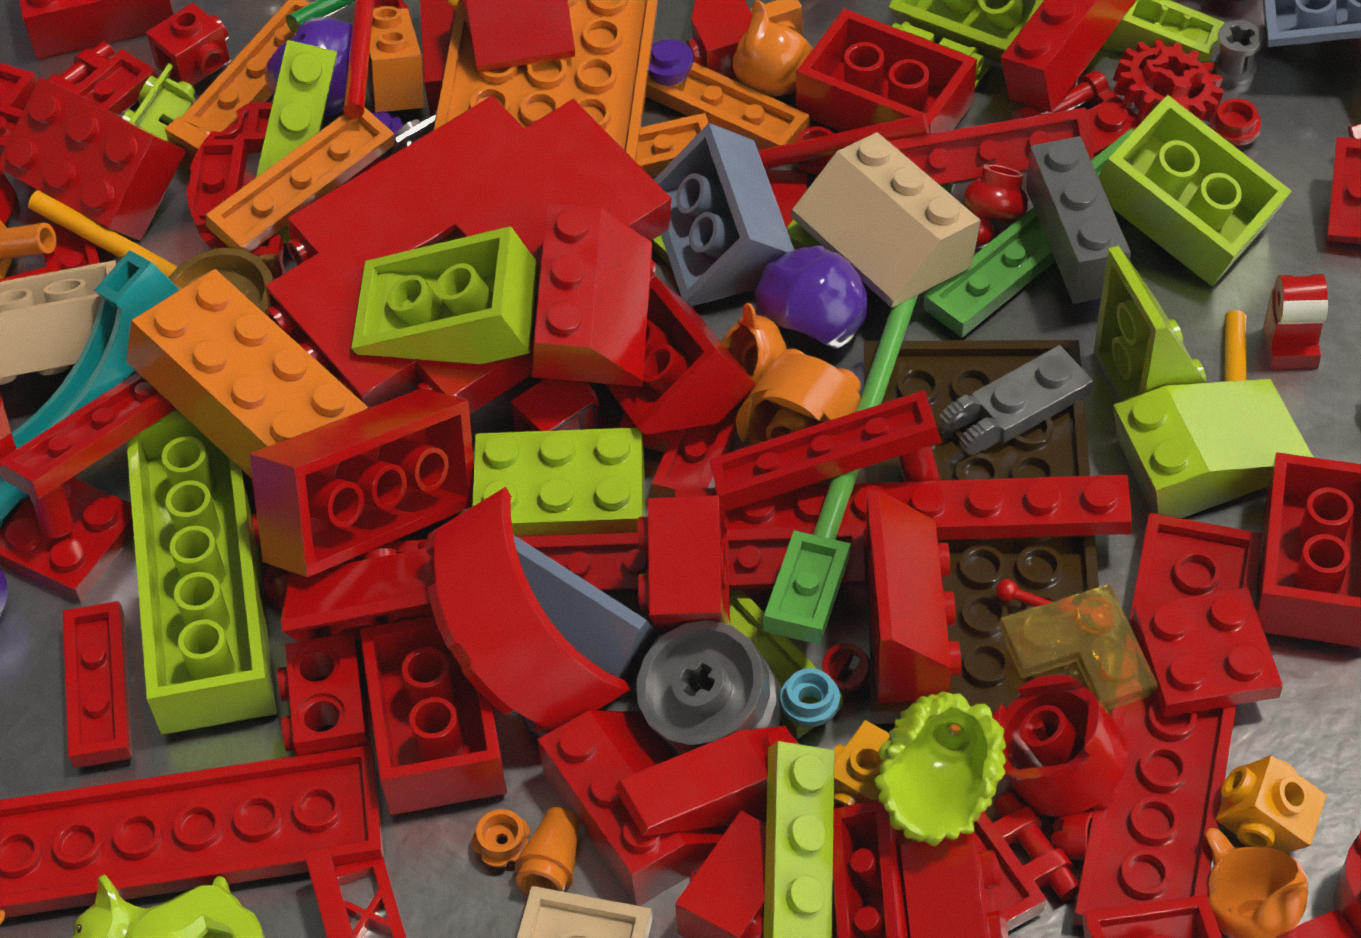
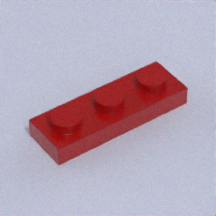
M119 601L62 610L68 757L74 768L131 759L132 742L125 621Z

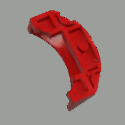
M249 102L236 110L237 120L222 132L212 130L201 144L192 161L190 181L187 185L188 205L193 223L199 235L212 250L229 247L206 227V214L256 178L273 102ZM273 235L251 252V254L259 257L264 262L274 279L286 273L282 260L284 244L281 235Z
M504 487L428 534L426 553L434 560L435 583L427 587L438 629L447 648L452 651L460 664L461 671L482 696L503 714L508 715L516 711L534 722L536 732L547 734L588 710L600 709L629 691L630 687L625 679L622 680L606 672L578 652L562 636L540 606L530 588L517 554L511 521L512 496L508 489Z

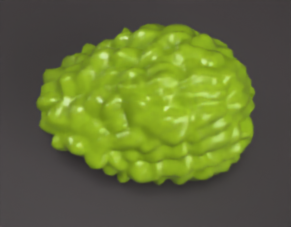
M941 691L938 695L921 696L907 710L901 712V719H896L895 728L889 732L890 737L879 749L878 755L883 762L880 765V775L874 781L876 787L881 791L878 798L879 802L889 812L891 826L894 829L903 830L906 839H913L918 842L925 841L931 846H937L944 838L946 840H955L960 833L968 835L974 832L973 822L979 820L981 812L986 811V808L992 805V797L996 794L997 784L1006 773L1003 768L1006 759L1002 752L1006 748V743L1003 739L1004 728L1000 726L997 720L992 718V712L986 704H976L971 707L960 693L951 694ZM951 725H958L960 730H953Z

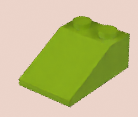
M511 226L367 260L364 265L352 349L357 355L484 364L530 354L540 265Z
M1119 245L1108 248L1094 354L1121 402L1166 385L1207 383L1202 364L1198 359H1192L1183 345L1182 333L1177 322L1167 318L1157 299Z
M1271 379L1166 385L1113 405L1117 442L1154 514L1183 518L1268 487L1276 452L1313 457Z

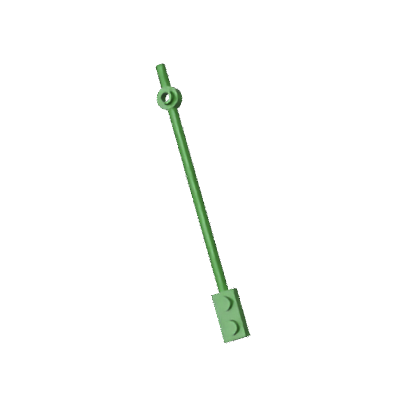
M956 184L941 187L952 195ZM918 295L891 308L855 412L882 404ZM859 469L832 477L813 535L794 530L764 614V632L818 645L821 644L849 560L850 543L837 541L836 537Z

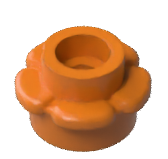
M507 809L492 810L479 820L472 836V846L476 853L482 855V861L485 864L502 868L511 861L516 862L529 842L528 837L531 831L527 822L515 812ZM500 837L508 839L505 844H498L496 842Z

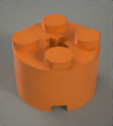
M786 349L779 358L770 363L739 409L736 417L738 435L743 444L749 438L751 443L755 445L854 413L861 399L858 393L861 389V383L858 377L847 369H837L829 363L805 355L797 349Z

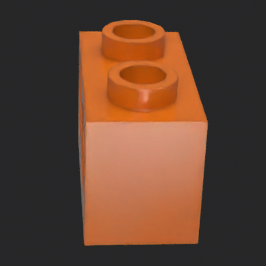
M383 6L373 11L367 82L375 113L425 108L422 55L408 8L398 9L391 6Z

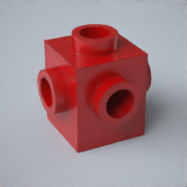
M193 2L146 32L156 67L163 72L168 63L172 64L173 68L169 78L176 83L184 81L193 86L231 61L226 44L229 36L224 24L214 14L207 15Z

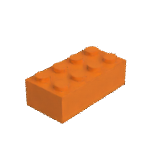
M216 269L131 320L126 362L250 478H252L250 453L368 409L360 399Z

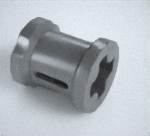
M1234 20L1225 23L1219 29L1217 43L1221 49L1220 54L1216 56L1213 63L1212 73L1222 76V84L1240 87L1253 81L1257 70L1254 56L1262 47L1263 34L1260 28L1248 21Z

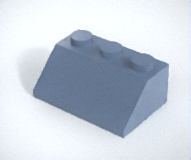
M1263 0L1267 47L1361 37V0Z
M708 123L654 179L672 198L669 230L661 234L681 297L690 306L755 290L766 264L776 261L782 255L794 250L754 140Z
M513 535L517 554L530 588L553 625L578 652L593 664L622 680L625 679L626 683H628L659 634L640 615Z

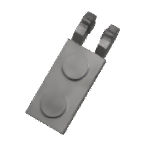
M1059 345L975 391L972 395H964L958 398L956 402H952L942 410L943 412L939 415L940 418L938 420L946 431L954 432L959 430L960 427H964L981 418V421L976 425H972L971 428L963 433V436L960 437L961 440L958 442L966 454L974 455L999 441L1005 443L1089 396L1092 392L1093 380Z

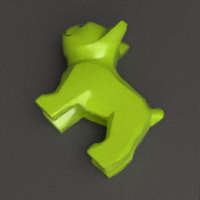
M105 874L97 879L98 891L95 904L75 921L74 935L72 937L265 938L255 914L244 908L238 899L230 893L228 883L222 876L216 877L212 885H200L163 904L146 909L124 901Z

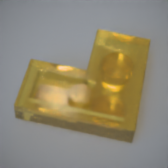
M1111 584L1001 618L1000 631L1021 679L1077 662L1088 688L1097 696L1106 710L1155 694L1158 684Z

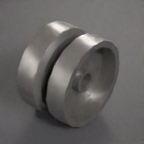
M711 620L680 625L661 636L644 657L637 677L638 705L648 725L678 756L740 730L777 727L780 725L783 716L781 707L782 687L774 672L760 655L752 641L732 625Z

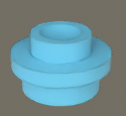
M806 668L799 670L782 687V710L796 724L802 726L822 725L830 721L839 709V689L829 675L819 669ZM806 697H814L820 702L807 704L801 702V700Z

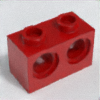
M349 633L286 643L287 667L277 668L281 701H290L291 716L281 718L286 752L296 751L298 756L371 745L363 666L355 634ZM329 676L322 681L313 682L318 677ZM325 725H335L327 731H316L317 729Z

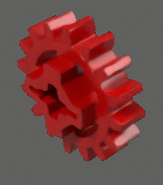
M1156 40L1153 48H1150L1141 41L1138 42L1135 50L1129 48L1125 50L1113 76V80L1117 82L1113 91L1116 95L1125 96L1122 102L1124 108L1136 107L1139 110L1136 117L1139 120L1145 119L1169 95L1201 121L1210 122L1224 94V90L1220 88L1223 78L1220 75L1211 74L1214 68L1212 62L1201 63L1197 60L1199 52L1196 50L1186 54L1182 52L1180 43H1175L1172 47L1165 46L1161 40Z

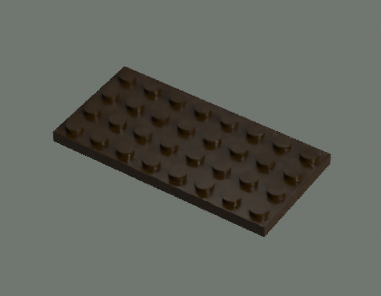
M1079 340L902 342L882 403L925 390L942 442L931 446L940 474L939 481L1090 476L1084 398L1005 443L999 441L974 455L966 454L958 442L961 440L960 437L963 436V433L971 428L972 425H976L981 421V418L964 427H960L959 430L954 432L946 431L938 420L940 418L939 415L943 412L942 410L952 402H956L958 398L964 395H972L975 391L1059 345L1081 367ZM864 341V385L880 341ZM899 457L867 466L866 483L907 482ZM1095 536L938 540V543H948L950 555V577L942 578L943 591H953L955 598L956 623L955 626H947L948 640L959 641L961 652V676L951 677L950 693H960L971 707L976 704H986L993 716L1001 703L1007 709L1014 700L1021 696L1016 689L1026 682L1047 675H1068L1079 680L1083 686L1090 689L1109 713L1104 638L1093 636L1089 633L1086 626L1015 599L1009 602L1002 601L996 594L997 584L1001 580L1010 579L1016 582L1018 589L1092 616L1096 613H1101ZM868 596L871 723L895 724L896 719H901V712L907 710L916 701L878 703Z

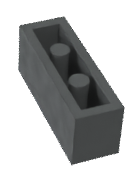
M1078 136L1030 146L1026 190L1071 300L1075 304L1099 299L1102 296L1108 248L1119 245L1129 260L1131 252L1082 138Z

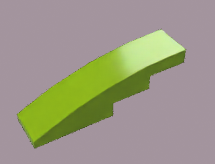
M1136 0L1101 48L1124 53L1127 48L1135 50L1138 42L1142 41L1150 48H1153L1155 41L1161 40L1165 46L1173 47L1175 43H1180L1182 52L1186 54L1196 50L1199 52L1198 61L1209 62L1217 44L1218 31L1225 22L1171 0Z

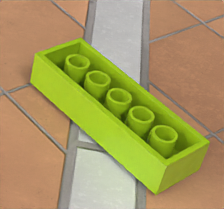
M180 411L171 412L126 442L146 695L161 735L277 714L259 551L253 531L254 507L250 477Z

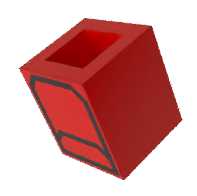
M545 378L511 401L516 432L599 429L597 408L600 406L599 399L587 382Z

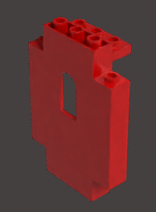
M492 95L289 216L287 219L290 241L287 242V249L297 266L265 285L268 309L264 313L368 408L418 389H429L468 400L469 414H471L532 374L547 203L602 207L643 237L652 241L669 230L672 198L574 98L524 128ZM511 226L540 265L530 354L484 364L357 355L352 349L364 265L367 260L430 246L455 230L464 238ZM652 260L650 280L656 274V264Z

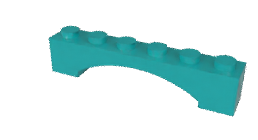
M129 250L93 290L101 298L97 316L87 343L73 369L52 397L31 418L12 432L17 449L137 373L126 362L131 320L180 290L151 261ZM1 473L0 528L3 518L20 500L30 496L2 480Z

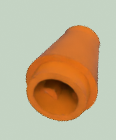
M562 807L548 809L545 817L514 865L517 874L516 884L526 895L529 896L532 886L562 892L572 886L578 829L580 826V819L574 812Z

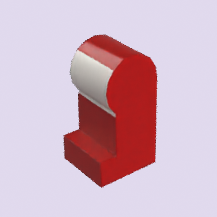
M1324 274L1277 276L1274 288L1271 289L1263 325L1270 370L1319 369L1321 359L1319 341L1323 321H1326L1328 312V290Z

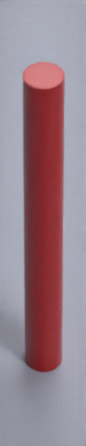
M374 0L354 1L344 100V114L352 119L360 118L364 114Z
M920 114L761 149L758 152L764 168L770 169L834 155L838 150L876 132L887 141L929 134V124L926 114Z

